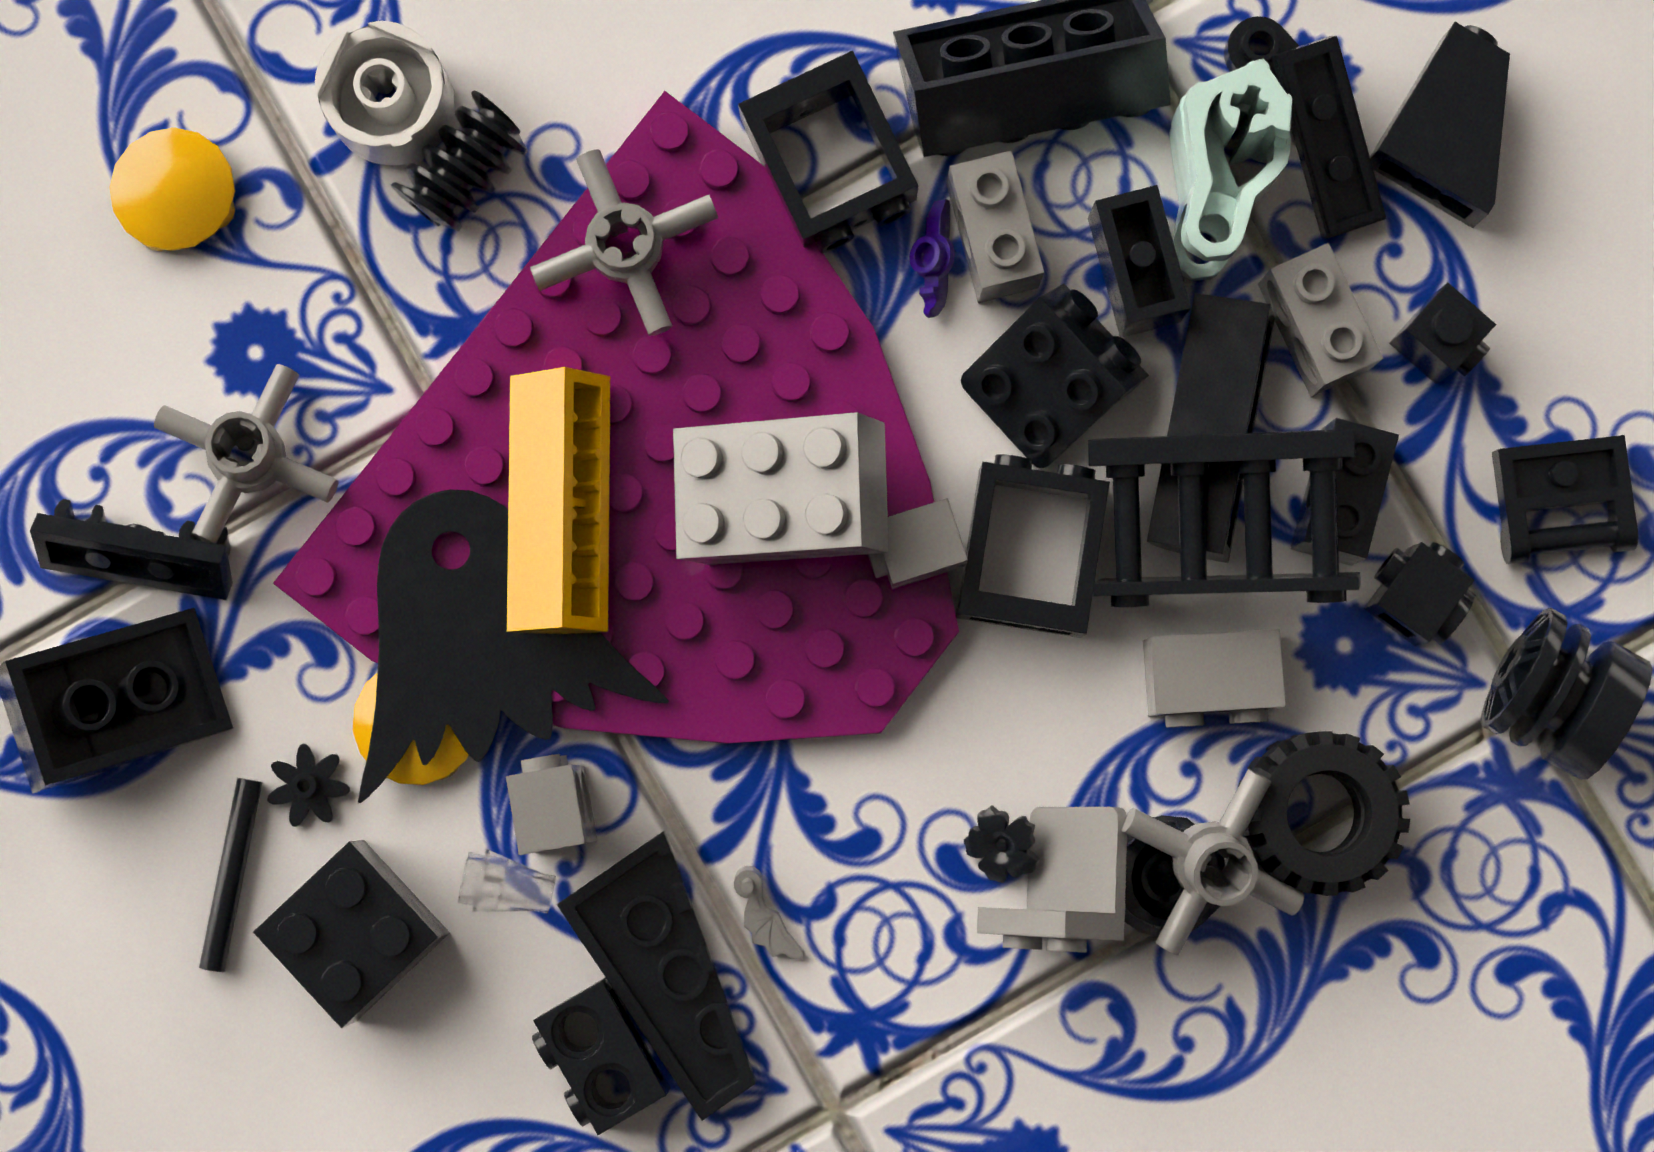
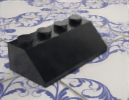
M1040 0L893 31L912 124L924 157L933 155L954 156L971 147L995 142L1015 143L1024 140L1029 135L1056 129L1077 130L1085 127L1090 122L1117 116L1138 117L1148 113L1151 109L1171 105L1166 38L1146 0Z

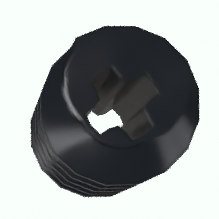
M473 90L471 95L479 112L464 106L458 107L455 111V116L463 131L448 125H443L438 130L446 150L431 144L423 147L422 153L430 169L414 163H410L405 168L406 174L414 187L410 188L397 182L391 184V187L401 198L437 227L443 225L458 232L462 225L454 212V208L459 206L476 212L479 207L470 190L476 187L491 194L495 190L493 183L486 173L487 170L492 168L508 175L512 169L503 152L509 149L523 156L528 152L519 135L521 131L514 122L492 101L476 90Z

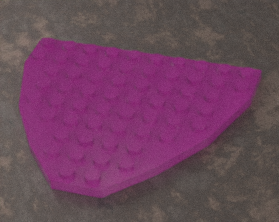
M664 91L607 162L606 166L621 202L639 205L651 213L653 217L706 195H710L718 219L664 240L661 259L651 273L673 325L672 328L661 334L649 336L628 284L610 280L599 273L596 268L539 291L530 267L586 245L585 237L588 225L598 213L587 187L273 584L371 661L378 663V563L384 539L400 513L422 497L449 489L470 490L488 496L508 509L510 376L561 367L610 376L608 632L600 633L640 674L669 700V703L638 700L588 683L596 707L594 711L582 709L564 699L555 690H552L553 725L564 729L725 744L881 734L959 633L948 572L892 589L887 575L875 578L868 554L714 565L676 559L673 429L858 412L885 423L888 517L933 503L934 499L928 474L874 327L825 255L820 252L816 242L803 247L765 167L668 92ZM628 228L627 233L619 234L615 238L610 235L605 244L607 248L617 247L620 249L623 259L631 258L637 254L633 248V241L640 235L639 230ZM450 531L439 535L432 546V556L435 562L444 569H457L466 563L470 555V546L467 539L457 532Z

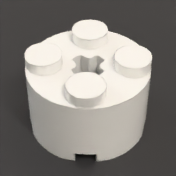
M395 22L367 23L368 26L348 33V31L344 32L328 45L320 58L316 70V93L324 117L342 142L353 153L367 161L381 165L403 164L407 166L410 163L417 164L425 158L422 153L423 147L427 144L437 146L442 141L438 130L443 125L450 126L454 114L453 86L437 55L420 34L407 26ZM393 87H395L396 92L391 98L385 97L381 102L376 100L375 97L379 92L389 94Z

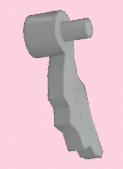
M753 866L740 868L735 875L734 889L741 897L748 898L744 911V928L752 932V943L765 946L772 957L784 953L791 959H802L804 950L787 931L779 912L767 907L764 901L761 872Z

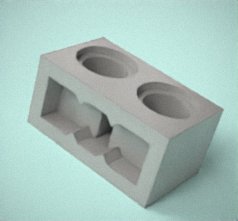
M1329 243L1271 268L1258 283L1266 303L1271 304L1277 327L1310 397L1368 372L1384 359Z
M560 754L522 760V773L506 776L519 855L597 842L585 766L568 765L567 755L560 756Z

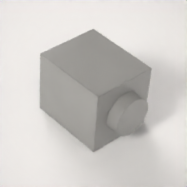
M948 498L889 516V553L868 554L875 578L887 575L892 589L965 567L968 561Z

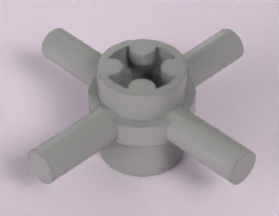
M599 149L588 151L576 159L598 211L588 225L585 237L586 245L530 267L539 291L596 268L599 273L608 279L628 284L648 335L661 334L673 326L651 275L661 259L663 241L718 219L716 209L710 195L655 217L639 205L622 203ZM628 228L638 229L640 235L633 241V248L637 254L631 258L623 259V254L617 247L607 248L605 242L610 235L615 238L619 234L627 233Z
M276 364L252 414L241 411L226 413L210 425L166 405L162 406L158 411L154 421V428L206 450L208 466L218 480L192 532L194 536L208 543L216 544L241 492L261 491L274 484L275 481L327 503L333 498L338 487V480L286 458L284 442L274 428L299 378V374L294 370ZM255 440L262 443L257 445L256 452L251 457L254 461L246 466H240L235 459L228 458L235 445L242 451H249L253 448Z
M1248 769L1220 822L1213 821L1195 824L1184 830V832L1135 808H1132L1127 813L1122 832L1172 856L1174 874L1180 885L1184 888L1155 941L1161 948L1179 955L1207 902L1222 907L1236 905L1251 895L1292 916L1300 910L1304 901V893L1259 871L1253 851L1246 838L1243 837L1272 782L1271 780ZM1218 851L1222 857L1228 859L1227 865L1222 871L1215 866H1207V863L1212 858L1210 854Z

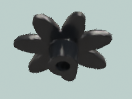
M301 744L296 755L297 768L281 761L271 764L275 775L287 784L272 791L268 795L267 801L271 804H285L293 801L289 812V822L293 827L303 822L310 808L323 822H331L333 813L326 797L346 796L350 792V787L347 784L338 780L328 779L340 762L339 756L331 754L315 765L314 755L307 744ZM305 780L310 784L308 791H304L302 786Z

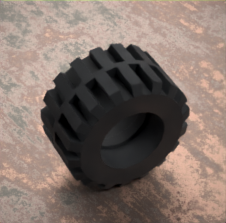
M1333 731L1290 736L1291 738L1277 741L1267 747V752L1262 757H1255L1247 767V769L1272 781L1243 834V837L1246 838L1253 851V856L1258 864V870L1265 871L1271 877L1294 887V889L1323 896H1338V893L1345 891L1356 892L1366 888L1364 884L1370 879L1379 880L1389 870L1384 865L1389 859H1398L1404 846L1397 843L1400 833H1409L1410 819L1402 818V805H1410L1407 790H1399L1395 780L1401 778V775L1394 765H1385L1381 760L1384 753L1374 745H1363L1359 742V737L1347 733L1335 734ZM1316 774L1329 775L1338 780L1349 793L1354 809L1353 824L1345 840L1336 848L1325 852H1316L1304 848L1293 836L1287 820V805L1292 791L1301 780Z

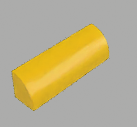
M568 367L510 376L507 632L548 634L608 632L610 376Z

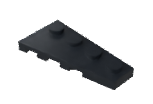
M663 831L556 905L701 1121H703L756 1084V1078L666 831Z

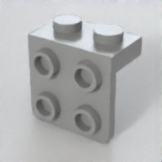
M1036 807L1030 815V823L1035 824L1033 835L1036 841L1029 850L1034 852L1040 860L1036 863V870L1028 874L1027 909L978 907L977 933L1003 935V948L1042 950V937H1047V951L1087 952V939L1124 941L1127 834L1122 832V828L1127 816L1125 810L1120 807Z

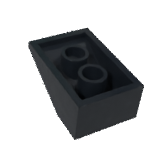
M195 608L6 660L0 665V695L32 794L233 729Z

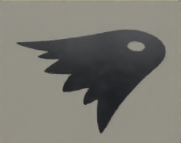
M453 489L431 493L416 500L402 511L384 539L377 575L379 655L376 703L369 751L361 780L358 803H362L383 783L403 757L412 740L416 742L422 764L427 765L440 746L447 724L452 728L465 751L476 762L482 761L490 749L498 728L500 711H503L511 721L535 737L544 740L550 739L553 727L552 690H555L572 704L589 711H594L596 707L588 683L638 700L669 703V700L640 674L600 632L571 634L507 632L508 509L488 496L470 490ZM452 531L462 534L470 546L468 560L457 569H444L440 567L432 556L434 541L445 532Z

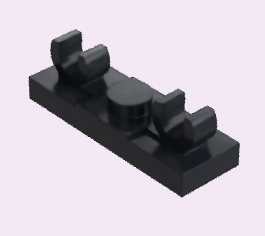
M66 499L58 503L54 510V516L37 513L31 526V537L40 568L221 600H227L233 584L228 559L231 546L227 527L223 528L216 544L197 541V537L192 534L195 528V522L186 521L181 526L179 537L168 536L164 532L154 531L139 524L120 525L108 523L103 506L101 505L94 506L91 516L86 521L75 520L71 500Z

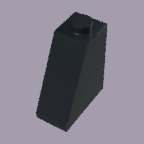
M1454 22L1437 44L1372 152L1370 159L1374 171L1469 227L1474 228L1490 213L1495 204L1510 53L1498 47L1497 40L1484 29L1472 25L1464 27Z

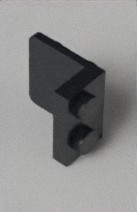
M1065 284L1039 297L961 377L963 389L1024 456L1033 460V465L1037 468H1046L1052 464L1113 405L1130 394L1149 376L1140 366L1141 358L1135 348L1122 337H1113L1097 319L1098 311L1094 304L1083 293L1075 289L1070 290Z

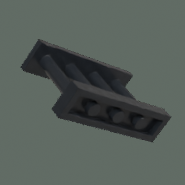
M1356 429L1088 440L1089 466H1106V478H1113L1116 578H1101L1094 582L1093 596H1110L1111 607L1149 606V595L1306 591L1307 602L1310 603L1347 601L1346 590H1359L1361 577L1360 572H1339L1336 470H1343V457H1355L1357 455ZM1276 459H1302L1303 471H1310L1313 573L1273 574L1270 472H1276ZM1236 461V473H1243L1246 575L1207 576L1204 475L1210 474V462ZM1171 463V476H1178L1181 576L1142 577L1139 477L1145 476V464Z

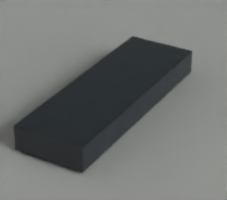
M1329 36L1272 55L1271 58L1278 82L1287 94L1290 93L1293 99L1291 130L1321 238L1328 239L1385 220L1384 207L1337 36Z

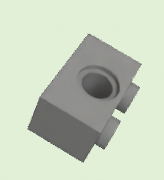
M1012 150L950 166L947 188L977 302L981 303L1039 288L1044 275V269Z

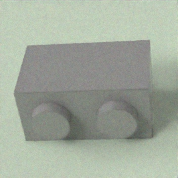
M1280 629L1155 636L1143 640L1148 717L1165 716L1166 728L1203 726L1204 713L1229 712L1230 724L1268 722V709L1286 707Z

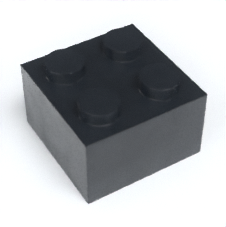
M365 840L349 841L253 931L259 940L340 1028L358 1021L450 934Z

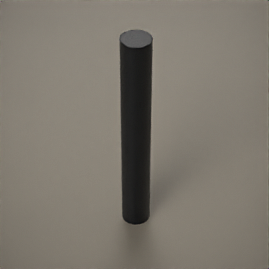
M237 777L199 968L204 970L225 972L263 783L261 781Z

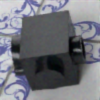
M1423 542L1407 548L1405 552L1395 548L1376 572L1374 579L1380 582L1381 585L1364 609L1414 646L1429 643L1432 639L1442 644L1461 624L1473 605L1476 594L1470 591L1469 587L1474 582V579L1461 571V568L1464 566L1462 559L1438 543L1432 542L1428 547Z

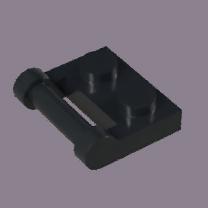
M1625 435L1502 448L1492 452L1502 527L1500 543L1506 564L1528 562L1530 555L1610 547L1613 552L1633 551L1637 548L1638 528ZM1607 503L1609 516L1607 522L1528 530L1526 512Z

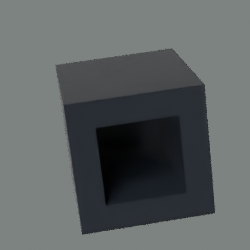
M1447 282L1429 297L1389 344L1430 380L1438 384L1456 370L1461 375L1466 376L1490 350V347L1482 340L1497 324Z

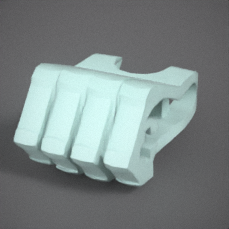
M1265 59L1251 61L1244 67L1212 80L1196 83L1181 98L1174 113L1169 139L1179 210L1172 240L1182 276L1190 281L1211 280L1221 272L1228 259L1233 256L1243 240L1252 207L1265 195L1288 164L1291 145L1290 129L1293 99L1290 93L1287 94L1280 85ZM1238 122H1240L1239 133L1242 136L1234 147L1228 164L1224 148L1236 130ZM1250 157L1256 161L1266 163V166L1257 175L1240 187L1237 186L1229 165L1244 162ZM1201 233L1209 234L1216 243L1206 240ZM1185 249L1202 260L1211 262L1196 264L1188 258Z

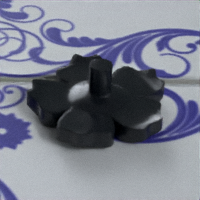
M993 805L987 810L980 811L977 815L978 826L971 828L968 836L964 839L967 855L973 858H983L978 863V868L985 873L989 880L1004 883L1009 874L1018 878L1022 874L1033 873L1036 870V863L1040 860L1034 852L1029 850L1036 841L1033 835L1035 824L1030 823L1026 816H1021L1009 825L1008 813L997 810Z

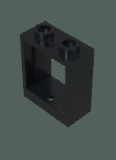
M853 50L738 104L740 121L761 164L767 170L803 247L816 242L821 253L830 252L850 242L855 237L852 230L874 220L877 226H885L899 220L912 210L909 204L917 200L918 183ZM852 96L890 173L892 181L810 218L770 134Z
M997 454L995 455L994 463L982 461L978 472L966 549L968 561L963 569L956 618L1082 638L1087 634L1093 583L1096 577L1110 481L1095 479L1096 470L1078 465L1059 464L1057 473L1032 469L1033 460L1015 455ZM995 485L1087 499L1072 605L979 591Z

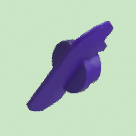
M947 199L934 201L926 217V236L919 238L913 244L909 256L913 270L925 279L924 287L919 289V295L924 300L925 307L923 312L928 318L938 316L945 306L948 294V274L955 258L954 246L949 239L950 202Z

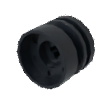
M1552 608L1544 609L1530 622L1502 658L1484 702L1480 718L1482 727L1495 734H1502L1510 728V741L1519 747L1527 746L1545 729L1540 749L1542 759L1580 780L1589 779L1610 759L1629 732L1648 692L1653 668L1650 661L1613 641L1602 643L1586 658L1591 639L1589 628L1582 624H1576L1566 630L1568 624L1566 616Z

